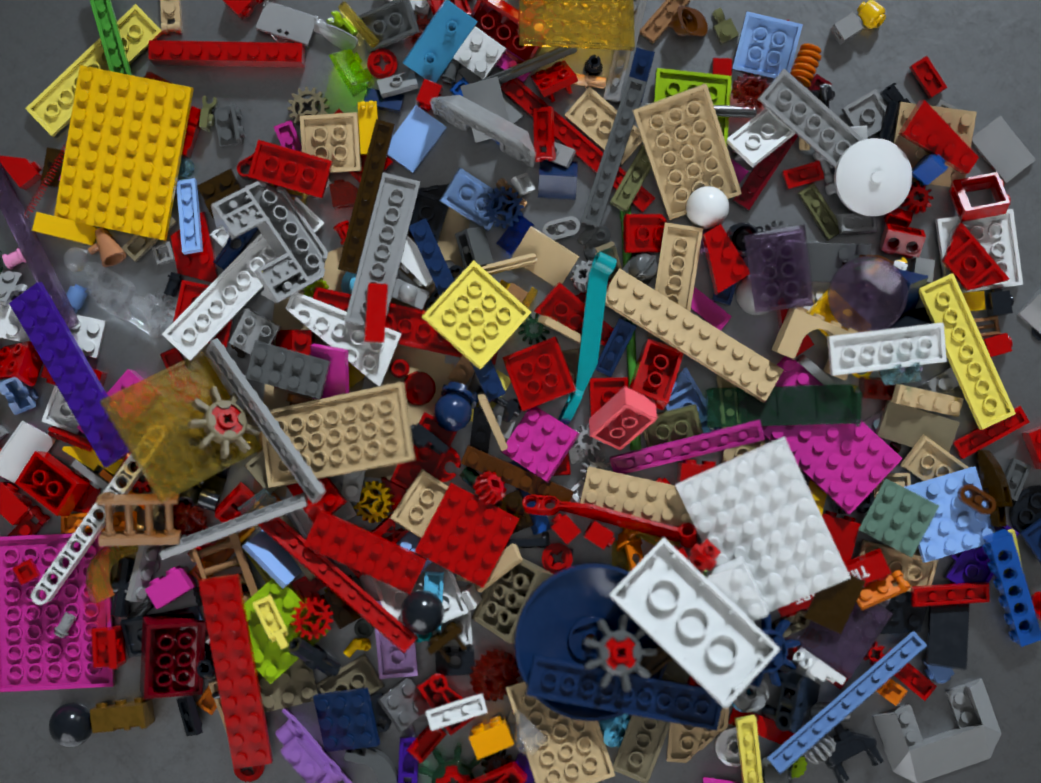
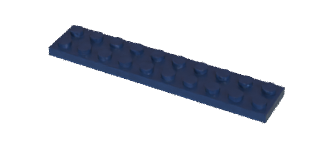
M538 655L533 656L525 693L527 696L717 731L722 706L702 686L654 677L645 679L638 674L629 673L630 691H623L620 676L616 675L611 677L610 683L606 688L599 687L600 681L605 674L601 667L584 670L583 665L585 664Z

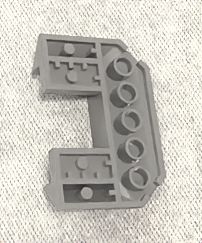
M461 95L431 99L430 103L435 116L465 132L471 127L500 143V151L534 168L536 153L528 131Z
M259 180L211 205L217 229L224 227L230 238L234 239L257 227L278 257L254 272L265 288L261 295L275 303H279L324 277V266L328 251L285 188L266 185V182Z
M982 678L945 691L957 728L926 739L922 738L910 704L873 716L892 772L915 783H921L991 758L1002 733Z

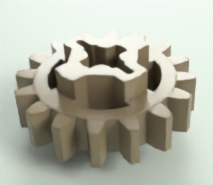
M305 87L304 92L300 88L298 89V95L292 93L294 100H288L292 106L288 107L287 110L293 112L289 117L291 119L296 118L294 120L296 125L300 123V116L328 114L325 110L329 109L330 106L324 104L328 100L326 97L321 98L323 96L321 91L316 93V88L313 87L310 91L308 87ZM305 96H311L309 99H303ZM319 102L321 104L320 113L317 111V106L319 105ZM297 103H298L299 106H300V110L298 111V114H297V112H296ZM305 106H311L312 110H306Z

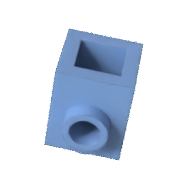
M926 658L922 660L926 667L924 670L929 680H933L936 683H945L955 674L952 668L927 665Z

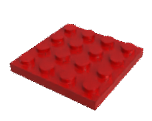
M450 483L414 552L484 588L519 518L490 503L484 504L483 499L479 500L478 496Z

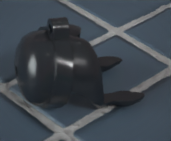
M741 222L732 225L727 231V235L739 254L743 257H749L758 250L761 244L760 234L763 232V227H755L750 223Z

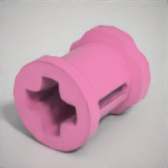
M21 247L16 248V251L8 255H2V259L9 270L14 269V266L22 262H28L27 255Z

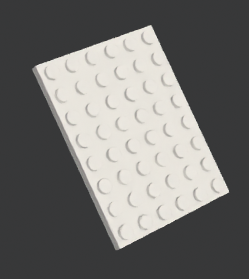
M785 437L772 441L675 485L702 542L708 539L721 551L715 559L717 564L714 567L716 568L743 556L768 607V612L850 579V575Z

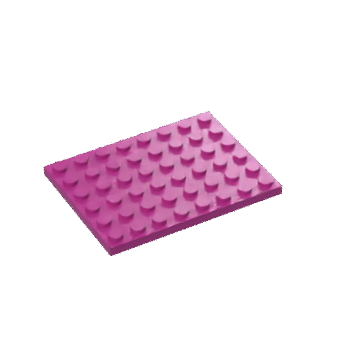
M74 533L0 536V692L115 686V669H109V667L93 668L91 629L113 627V617L111 615L110 546H99L98 539L100 534L55 597L50 602L42 605L32 601V591ZM76 541L74 549L77 552L81 550V545ZM32 558L41 575L21 585L12 568ZM67 558L62 560L63 566L68 568L70 565ZM52 574L51 581L55 584L58 582V577ZM41 590L39 593L40 598L45 600L46 592ZM68 612L69 615L72 614L77 618L68 631L69 635L61 638L54 634V627L59 625L64 613Z

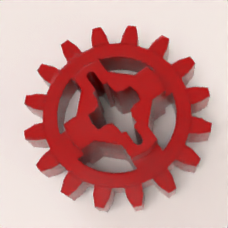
M313 597L312 602H310L309 598H305V603L302 601L298 602L299 608L293 607L296 614L290 615V617L295 618L291 625L297 626L294 632L301 631V638L307 635V640H311L312 635H314L315 639H319V634L326 635L325 629L331 630L328 623L334 622V620L329 619L333 612L327 611L330 605L324 606L323 599L317 602V597ZM313 605L318 606L323 612H317ZM305 608L303 617L299 618L301 611ZM310 614L320 616L314 619V623L304 621L311 616ZM324 619V624L319 629V624ZM301 625L309 626L311 632L303 629Z

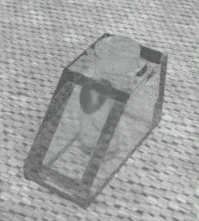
M517 709L514 712L515 741L518 743L516 748L523 755L528 753L532 756L547 738Z

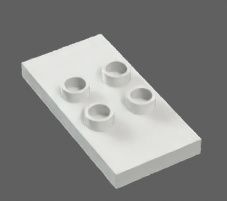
M662 538L608 595L723 708H727L780 650L665 538Z

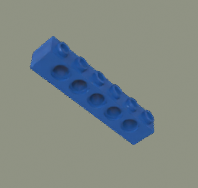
M1003 529L984 536L985 544H983V550L990 560L988 566L990 571L994 573L995 579H993V583L1000 593L998 599L1000 605L1005 610L1003 616L1010 627L1009 636L1011 640L1021 647L1040 641V626L1013 535ZM1003 551V554L998 557L999 553Z

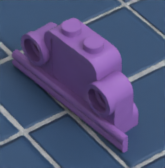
M284 708L282 712L289 720L275 734L284 745L280 750L282 755L307 783H337L341 780L345 783H352L351 779L325 752L290 710Z

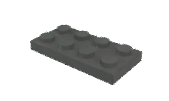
M255 341L246 379L321 399L331 361L261 341Z

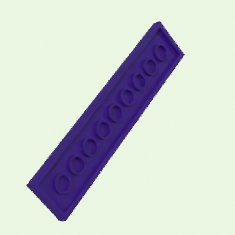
M35 283L9 304L104 468L109 467L138 446L43 283Z

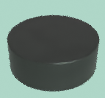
M362 618L356 622L354 631L358 637L368 638L373 633L374 627Z

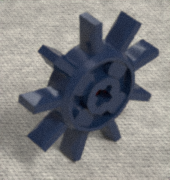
M771 614L761 618L760 630L780 650L754 677L750 685L760 688L764 673H768L772 685L780 686L781 681L777 670L782 665L796 670L797 666L786 658L788 649L801 645L800 641L794 639L786 641L782 636L791 624L789 620L782 619L775 630H771Z

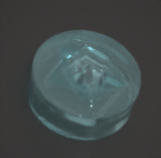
M181 158L178 175L180 177L192 176L194 173L193 161L189 158Z

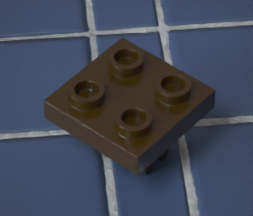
M452 621L444 627L445 629L442 634L436 633L428 639L426 650L430 655L438 650L449 663L451 657L443 646L452 639L456 640L463 651L467 649V646L459 636L464 628L460 621L457 623Z

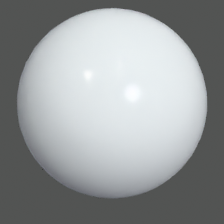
M704 186L696 189L689 196L686 203V213L691 223L696 227L707 230L713 229L726 220L729 213V202L726 195L718 188Z

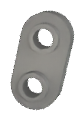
M573 216L553 220L544 225L542 232L554 241L574 236L579 232L580 222ZM573 224L574 229L568 230L567 225ZM549 229H554L556 233L550 235L548 231Z

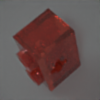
M859 376L857 395L867 399L892 400L896 383L903 385L904 382L894 378Z

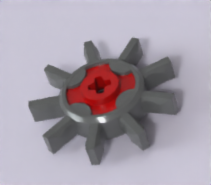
M620 615L618 630L614 632L609 630L603 619L596 622L604 637L599 642L592 639H583L582 644L595 648L597 659L588 661L583 665L584 670L593 669L600 665L605 674L600 681L599 687L606 688L610 683L611 677L616 675L620 676L623 691H630L631 684L628 674L635 671L641 677L649 678L651 674L640 666L639 663L642 656L655 655L657 650L652 648L641 649L638 640L646 634L642 628H639L633 635L626 632L627 615ZM620 649V650H621V652H620V655H621V656H620V657H617V654H618V651H617V650Z

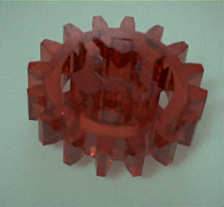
M753 73L750 76L744 74L743 78L738 76L737 80H734L731 93L733 94V99H738V104L743 102L744 107L750 105L752 109H754V106L761 108L762 103L758 98L771 83H767V78L762 80L761 75L754 77Z
M183 502L180 505L173 504L174 528L181 530V536L184 534L189 536L205 529L207 524V517L203 516L204 512H198V507L193 508L190 503L187 506Z

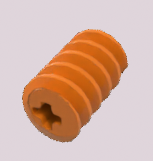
M804 43L800 46V51L797 54L790 74L805 88L811 86L810 81L814 79L815 68L819 66V61L822 59L820 55L822 51L816 45Z

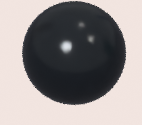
M415 591L409 594L401 605V620L404 626L411 632L420 635L429 634L435 631L443 621V604L439 597L430 591Z
M67 703L57 708L49 721V732L53 740L64 747H76L87 741L92 734L90 711L78 703Z

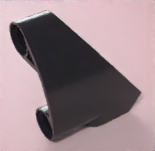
M216 450L208 461L197 470V472H205L202 485L186 481L167 490L174 492V494L179 493L178 504L173 505L184 508L196 506L215 512L229 474L233 455L229 454L225 459H221L220 451Z

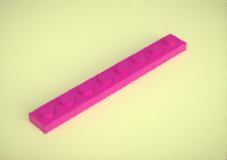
M760 420L611 456L609 460L613 472L627 474L765 440Z

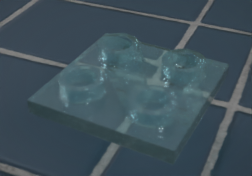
M915 362L908 367H901L902 364H897L891 369L877 370L885 385L920 382L922 380L920 376L922 373V366L919 367L920 362Z

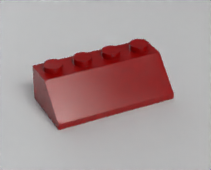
M477 0L470 14L472 18L478 21L475 25L477 28L525 61L538 55L551 33L549 29L503 0ZM505 51V55L519 64L524 62L510 52Z

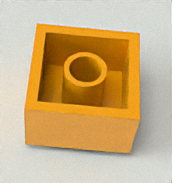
M495 716L490 719L489 723L484 725L483 723H478L472 726V730L469 733V740L477 760L514 745V735L506 716Z

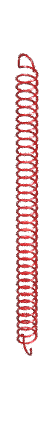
M65 141V143H66L67 141ZM64 144V145H66V144ZM63 145V146H64V145ZM64 146V147H62V148L65 149L66 147ZM62 149V150H60V153H59V154L64 156V154H62L61 151H62V152H65V151ZM58 154V156H59V154ZM61 156L58 157V158L63 159ZM56 157V159H57L56 161L61 162V161ZM63 159V160H64V159ZM54 160V161H55V160ZM55 161V163H52L53 165H54V164L59 165L56 161ZM61 162V163H63V162ZM54 165V166H51V168H52V167L57 168L55 165ZM59 165V166H61V165ZM52 168V169H49V171H50V170H53V171L57 172V171L54 170L53 168ZM57 168V169H59V168ZM50 171V172H47V174H48V173H51V174L55 175V174L52 173L51 171ZM48 174V175H45V177H46V176H49V177L53 178V177L50 176L49 174ZM46 177V178H43V180H44V179H47V180L51 181V180L48 179L47 177ZM44 180V181H41L42 184H43V182L49 184V183H48L47 181H45V180ZM51 181V182H52V181ZM40 184V187H38V190L36 191V195H39L41 197L43 196L40 195L38 192H41L43 194L45 193L42 192L40 189L47 191L41 186L42 184ZM43 184V186L47 187L45 184ZM49 184V185H50V184ZM47 187V188H48V187ZM34 194V195H35V194ZM35 195V196H36V195ZM37 196L34 197V198H37V199L41 200V199L38 198ZM32 197V198H33V197ZM33 198V199H34V198ZM34 199V200H30L31 202H32V201H35V202L39 203V202L36 201L35 199ZM32 202V203H29V205H30V204H33V205L37 206V205L34 204L33 202ZM30 205V206H27V208H28V207H31V208L35 209V208L32 207L31 205ZM29 208L27 209L28 211L33 212V211L30 210ZM26 210V212H27V210ZM25 212V214H26V212ZM24 214V216H25V214ZM29 214V215H30V214ZM29 215L27 217H29ZM25 217V218H27V217Z

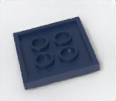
M368 687L320 693L313 696L325 752L377 747L380 745Z

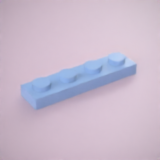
M195 178L177 181L182 253L187 255L203 252L197 181Z

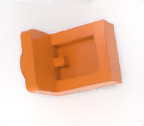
M889 679L876 691L896 707L908 693L905 688L892 679Z

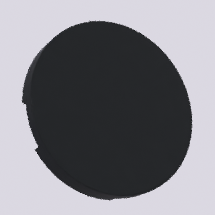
M1041 485L1022 489L1018 500H1012L1013 507H1010L1009 518L1013 529L1019 533L1041 518Z

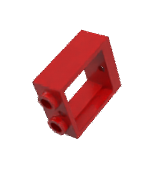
M997 172L952 180L949 193L961 222L1006 214L1011 204L1009 194H1006L1004 182L1000 179ZM991 189L996 203L971 207L966 192Z

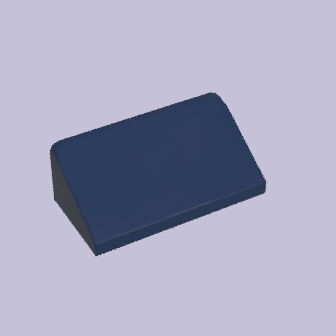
M367 88L363 101H377L378 110L401 114L405 95L397 94L382 99L380 90Z

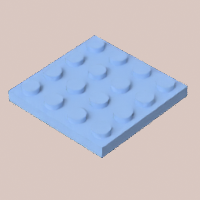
M975 466L904 486V488L939 505L918 545L924 563L983 546L985 544L983 537L995 532L994 527H991L990 514H980L962 503L958 498V490L963 485L971 484L982 490ZM966 491L965 497L968 498L970 494ZM983 501L981 506L985 508L986 503Z

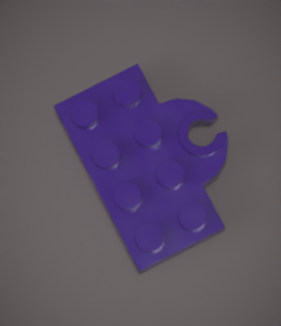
M1008 525L1005 526V527H994L995 532L1000 531V530H1003V529H1005V530L1013 529V528L1009 527ZM1015 530L1016 538H1017V536L1019 535V532H1017V531ZM983 546L949 555L954 562L944 577L955 584L989 583L994 573L989 569L988 562L990 560L988 555L985 554Z

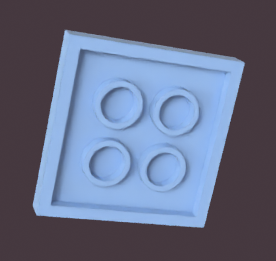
M746 11L732 69L774 79L783 69L790 73L803 24Z

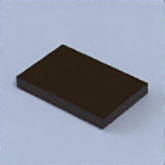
M849 574L850 579L816 592L805 618L841 635L866 581Z

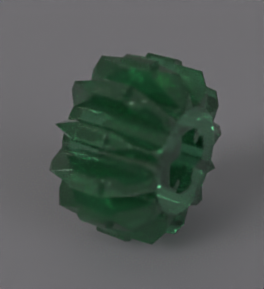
M538 313L535 314V319H532L530 314L528 316L529 320L525 319L523 321L525 325L521 324L519 328L524 330L519 331L518 335L526 334L522 341L525 342L527 338H530L529 345H532L533 339L536 340V344L540 343L539 337L545 341L546 337L542 333H550L549 330L544 329L547 326L538 322ZM536 324L538 326V333H530L531 328L529 326Z

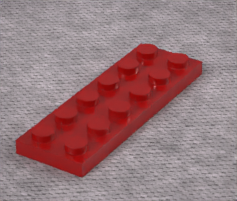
M321 509L303 545L408 594H411L427 560L413 551Z

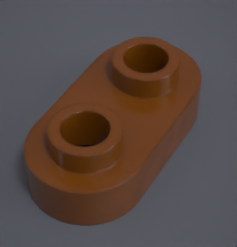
M971 484L963 485L959 488V500L980 514H991L995 510V499ZM966 491L970 494L968 498L965 497ZM983 501L986 503L985 508L981 506Z

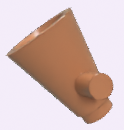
M99 228L95 231L97 243L88 248L89 253L93 255L99 251L102 265L105 267L114 266L122 262L127 255L106 228Z

